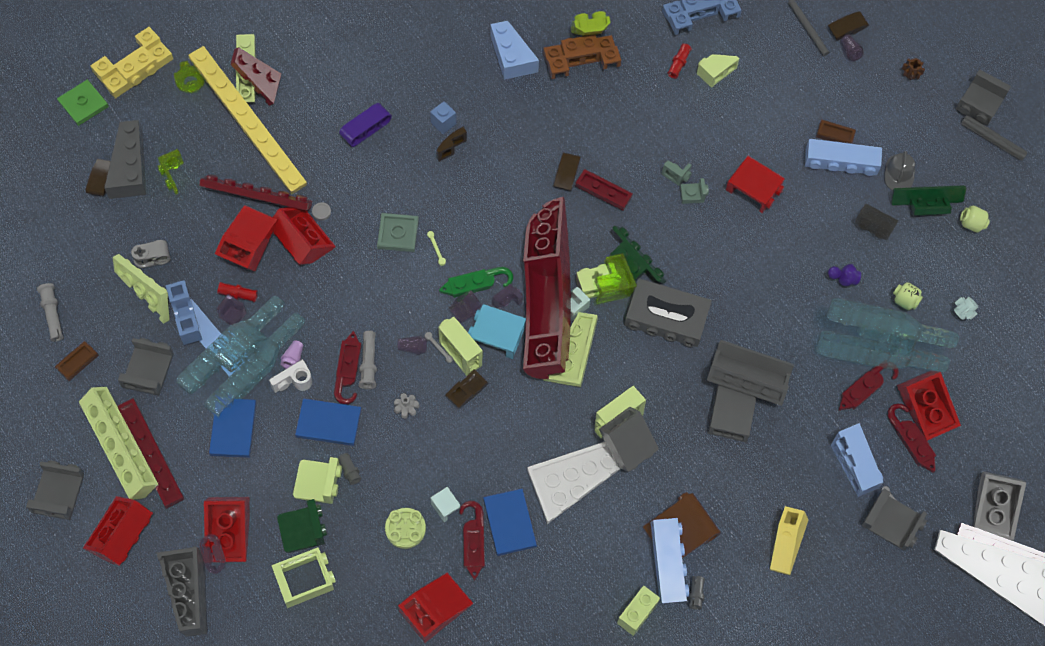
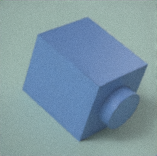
M444 101L430 111L431 124L442 134L456 125V112Z

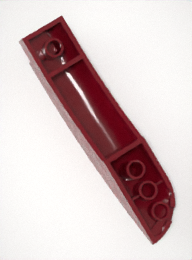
M564 197L553 199L542 205L543 209L537 214L534 213L526 227L523 258L526 280V338L523 370L529 376L537 379H549V374L564 373L566 361L569 360L571 281Z

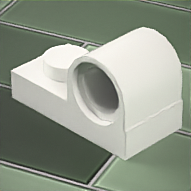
M302 359L269 379V382L275 393L287 389L291 383L298 390L305 391L311 387L312 377ZM302 376L307 377L304 381L298 380Z

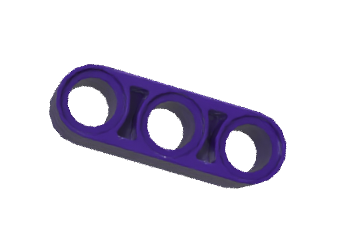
M376 103L346 123L340 129L339 134L351 147H355L387 125L392 119V115L380 103Z

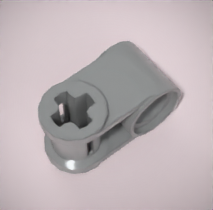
M164 240L136 245L131 251L134 264L138 268L163 265L171 259L167 242Z

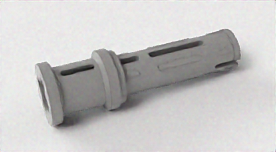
M50 283L42 284L37 287V292L40 293L41 297L40 306L45 310L50 339L52 342L55 339L56 342L61 341L63 335L56 309L58 300L55 298L53 291L55 286Z
M365 331L363 333V362L359 367L361 372L359 387L362 389H374L376 387L375 373L377 372V367L374 365L376 333L373 331Z

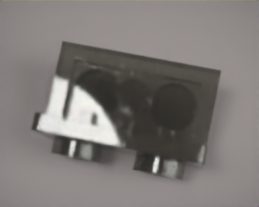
M868 204L864 205L855 220V224L861 229L868 230L878 238L885 240L889 239L898 223V220Z

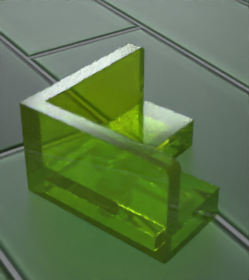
M623 253L606 257L604 262L609 274L596 277L594 280L599 291V296L596 299L597 304L630 297L637 287Z

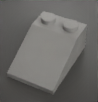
M982 471L973 527L1014 541L1026 482L1022 479Z

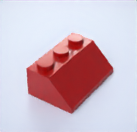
M279 208L273 218L278 219L273 234L279 238L283 246L300 265L311 264L336 247L306 210Z
M116 496L83 549L111 564L120 566L126 560L132 545L138 541L139 534L143 528L149 524L153 513L136 500Z

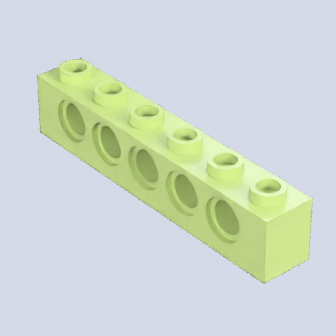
M93 387L79 401L83 412L128 498L133 500L146 498L158 483L108 388Z

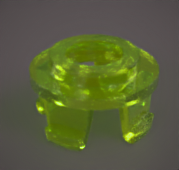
M188 61L179 63L180 70L174 73L176 86L183 92L199 90L205 82L203 76ZM193 76L196 78L195 80L187 82V85L184 84V80L187 77Z

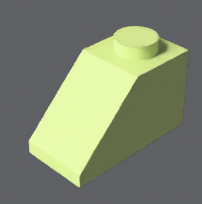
M712 54L708 58H703L698 63L697 75L712 88L737 69L739 58L737 56Z

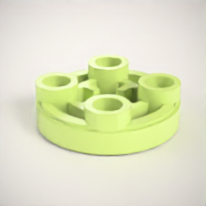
M401 508L390 513L385 524V532L388 540L394 546L408 549L415 547L423 540L426 524L419 511L411 508Z

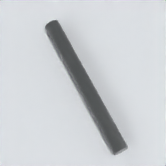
M789 0L788 4L822 55L827 56L829 54L828 49L795 0Z

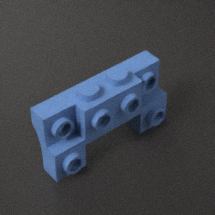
M679 0L664 4L662 7L663 15L670 23L675 35L679 34V29L687 27L688 31L692 30V21L717 15L718 11L724 21L728 19L729 15L735 14L737 18L740 17L742 11L737 0Z

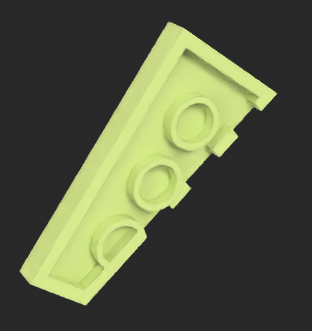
M120 254L114 256V272L129 288L133 286L136 295L141 300L144 298L149 303L148 308L153 313L156 311L159 313V320L163 324L169 321L167 290L155 283L152 278L146 276L141 269L132 265L128 259H125Z
M578 312L570 327L569 360L566 361L565 372L549 374V379H543V381L581 387L597 325V315Z

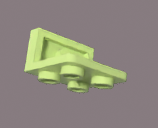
M330 457L329 463L301 460L293 492L294 498L301 500L315 499V502L333 504L334 496L337 497L338 494L337 479L341 477L342 466L339 464L338 458Z

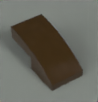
M860 11L844 16L828 25L837 41L850 33L854 35L869 26Z
M464 126L451 133L437 148L438 162L454 155L455 147L467 141V131Z
M563 152L554 187L572 191L581 156Z
M96 160L87 182L86 193L105 195V184L111 161Z
M473 369L445 395L460 409L489 383Z

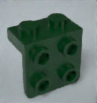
M315 499L307 500L308 507L281 513L277 516L283 548L286 553L325 544L323 536H327L325 524H320L319 517L323 515L321 506L316 505Z

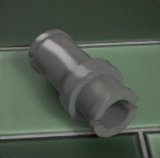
M349 453L340 455L338 460L344 471L345 479L349 480L350 485L357 484L362 479L359 475L358 467L354 466Z
M693 576L691 579V593H689L688 600H690L689 608L697 610V606L698 609H702V602L705 599L703 595L705 578Z

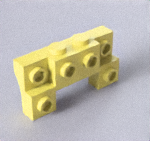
M150 27L135 35L136 42L141 47L113 65L104 56L90 65L93 73L115 99L133 86L140 84L142 80L153 75L158 69L173 60L172 53Z

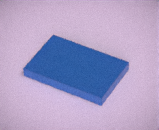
M216 398L209 450L210 456L250 458L256 400Z
M303 399L295 436L297 438L354 446L362 409L357 406Z
M523 489L483 497L497 556L537 547Z

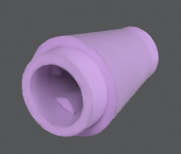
M293 341L281 357L282 367L287 369L300 361L303 348L301 342Z

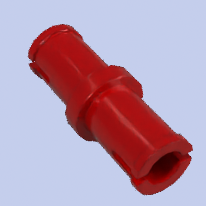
M681 44L677 55L673 57V63L667 72L669 77L678 78L682 67L686 65V59L692 50L688 44Z
M220 282L217 293L232 296L236 300L241 298L256 302L258 290L243 288L238 284L234 286Z

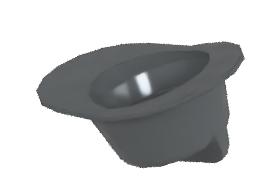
M907 151L891 156L886 163L885 183L887 187L892 191L894 188H911L915 175L914 159L907 154Z

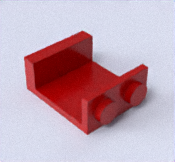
M747 156L729 179L726 191L732 194L735 189L740 190L762 204L760 212L763 213L766 208H771L775 201L774 197L776 195L780 196L784 190L783 183L785 178L750 156Z

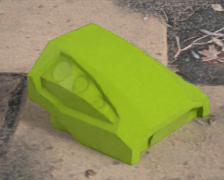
M604 11L593 13L592 19H589L588 14H578L574 17L575 20L572 21L571 32L581 36L601 34L611 23L610 17L606 16Z

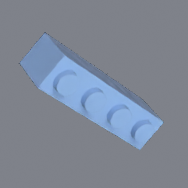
M809 139L806 146L805 167L845 171L851 174L861 173L867 176L877 175L881 168L882 148Z
M678 518L651 521L658 596L660 597L659 604L687 601L686 597H689V587L684 581V576H687L686 564L682 563V556L685 555L684 544L680 543L679 536L682 535V525L678 523Z

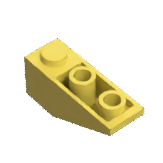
M785 506L778 526L770 570L787 575L791 574L808 523L805 511Z

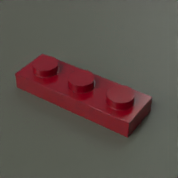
M586 169L583 170L575 183L576 187L623 211L633 193Z

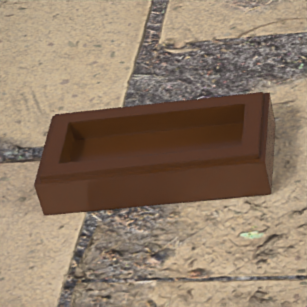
M821 119L816 137L827 141L852 144L856 130Z
M84 341L60 361L55 368L70 381L99 355Z

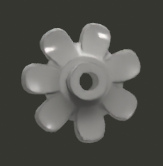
M405 393L401 394V399L394 401L396 406L394 411L396 414L402 412V418H407L408 413L411 416L416 415L414 408H419L420 406L419 402L415 401L414 395L407 397Z

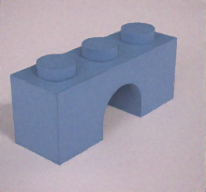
M185 280L166 285L183 345L202 340Z

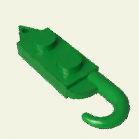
M506 267L483 269L448 278V282L439 289V293L452 295L455 298L487 290L494 285V276L500 274L508 276V281L503 284L504 287H507L513 282L514 277L512 271Z

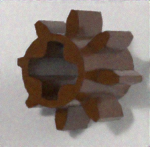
M908 58L907 62L902 66V70L905 71L903 76L910 80H919L925 71L922 68L924 62L917 58L911 60Z

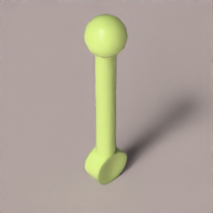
M429 231L427 236L431 239L438 255V263L440 266H444L446 260L442 258L434 239V232Z

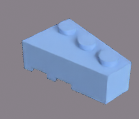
M508 21L491 24L490 37L504 80L537 73L539 69L538 58Z
M860 423L839 431L830 446L857 496L860 497L879 489L883 483V476L878 470Z

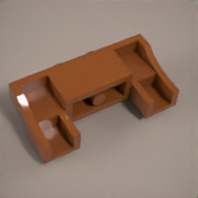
M593 34L577 38H567L561 40L560 45L543 48L544 59L547 63L551 79H555V74L563 72L565 76H569V67L599 62V60H601L603 69H607V64L616 63L617 67L621 66V57L617 46L614 44L612 35L596 38V35Z

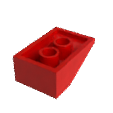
M931 370L897 385L905 406L909 409L911 417L927 441L961 426L941 372Z
M209 497L204 501L205 562L247 561L250 520L249 497Z

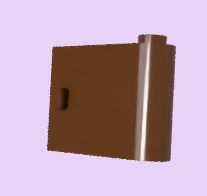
M688 492L682 494L678 498L679 501L653 519L678 518V523L682 525V535H679L680 543L684 544L685 555L682 556V559L702 544L711 542L721 534V531L694 493L689 494ZM650 521L649 523L644 525L643 528L645 529L649 537L652 539Z

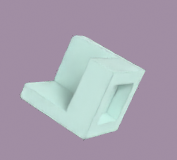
M576 287L571 294L572 321L575 320L578 312L583 313L590 306V299L579 287Z
M448 487L431 497V505L443 522L448 520V515L460 508L459 502Z

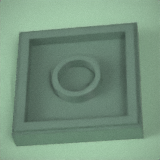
M381 213L377 249L415 252L419 216Z

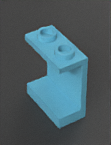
M483 304L481 310L476 311L474 317L475 325L470 327L468 334L474 341L505 350L506 357L513 359L526 327V318Z

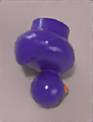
M847 264L841 270L836 266L828 270V276L831 279H838L839 283L843 286H856L861 280V272L857 271L853 264Z

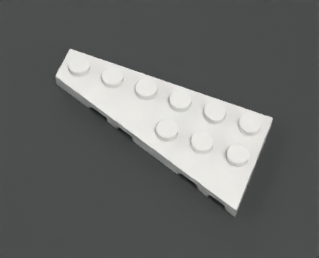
M606 442L527 467L547 524L622 469L618 467Z
M939 531L934 549L936 552L965 570L966 573L975 577L986 587L1045 627V562L946 531Z

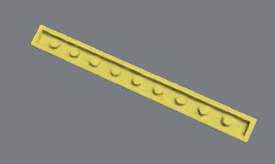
M202 46L190 53L188 56L191 62L291 195L307 185L305 179L206 48Z

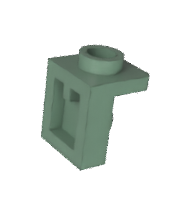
M667 160L663 166L662 175L680 186L683 181L687 182L691 177L692 165L688 163L682 170L677 164Z
M700 178L699 183L680 185L682 204L704 203L705 197L709 194L708 184H705L704 178Z

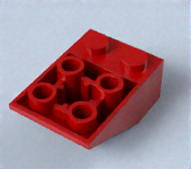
M244 205L222 236L215 254L247 269L256 271L278 219Z
M447 572L414 592L399 604L398 608L401 615L423 642L426 643L471 607L473 602Z

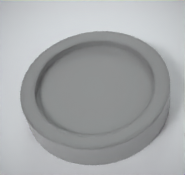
M323 202L315 204L312 208L313 217L320 221L328 219L331 215L329 205Z

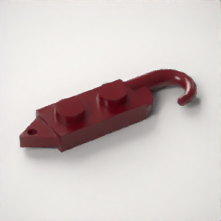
M354 331L345 341H342L334 397L341 404H350L357 396L356 392L348 399L343 398L341 395L342 387L354 384L357 377L362 344L358 341Z
M888 360L882 361L864 374L841 394L840 397L842 399L839 411L846 409L855 410L881 388L884 379L880 372L884 368H892L894 371L892 379L895 380L899 374L896 364Z
M893 404L888 410V418L897 431V435L917 466H922L934 473L935 457L937 455L915 423L909 420L900 422L896 417V409H903L906 412H909V409L903 404Z
M467 501L462 504L459 513L463 514L465 508L473 507L476 519L464 524V569L468 570L475 581L482 568H485L484 512L482 506L476 501Z

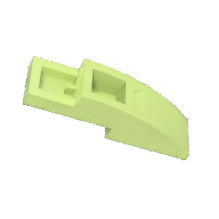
M236 35V48L240 47L256 57L255 35ZM236 71L237 91L246 103H255V87Z

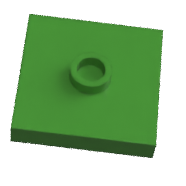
M88 79L57 98L58 102L78 126L109 107L108 103Z

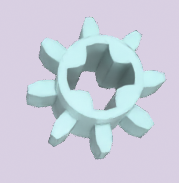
M961 297L955 302L957 307L954 311L962 320L965 318L971 320L977 315L975 310L978 308V305L972 298L968 297L965 299Z

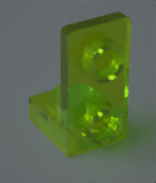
M176 149L157 157L160 164L157 165L161 176H166L167 179L164 181L169 190L173 189L175 195L179 192L168 170L176 169L181 164H184L179 150Z

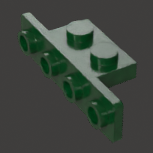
M965 185L894 188L891 203L892 205H910L914 215L919 216L951 214L952 207L950 203L964 202L967 188Z
M616 225L612 227L623 242L610 255L627 275L636 282L638 278L649 270L658 282L664 284L666 282L663 277L665 274L660 268H655L651 257L646 253L643 254L640 251L641 246L635 240L632 241L628 237L630 233L623 226L621 228Z

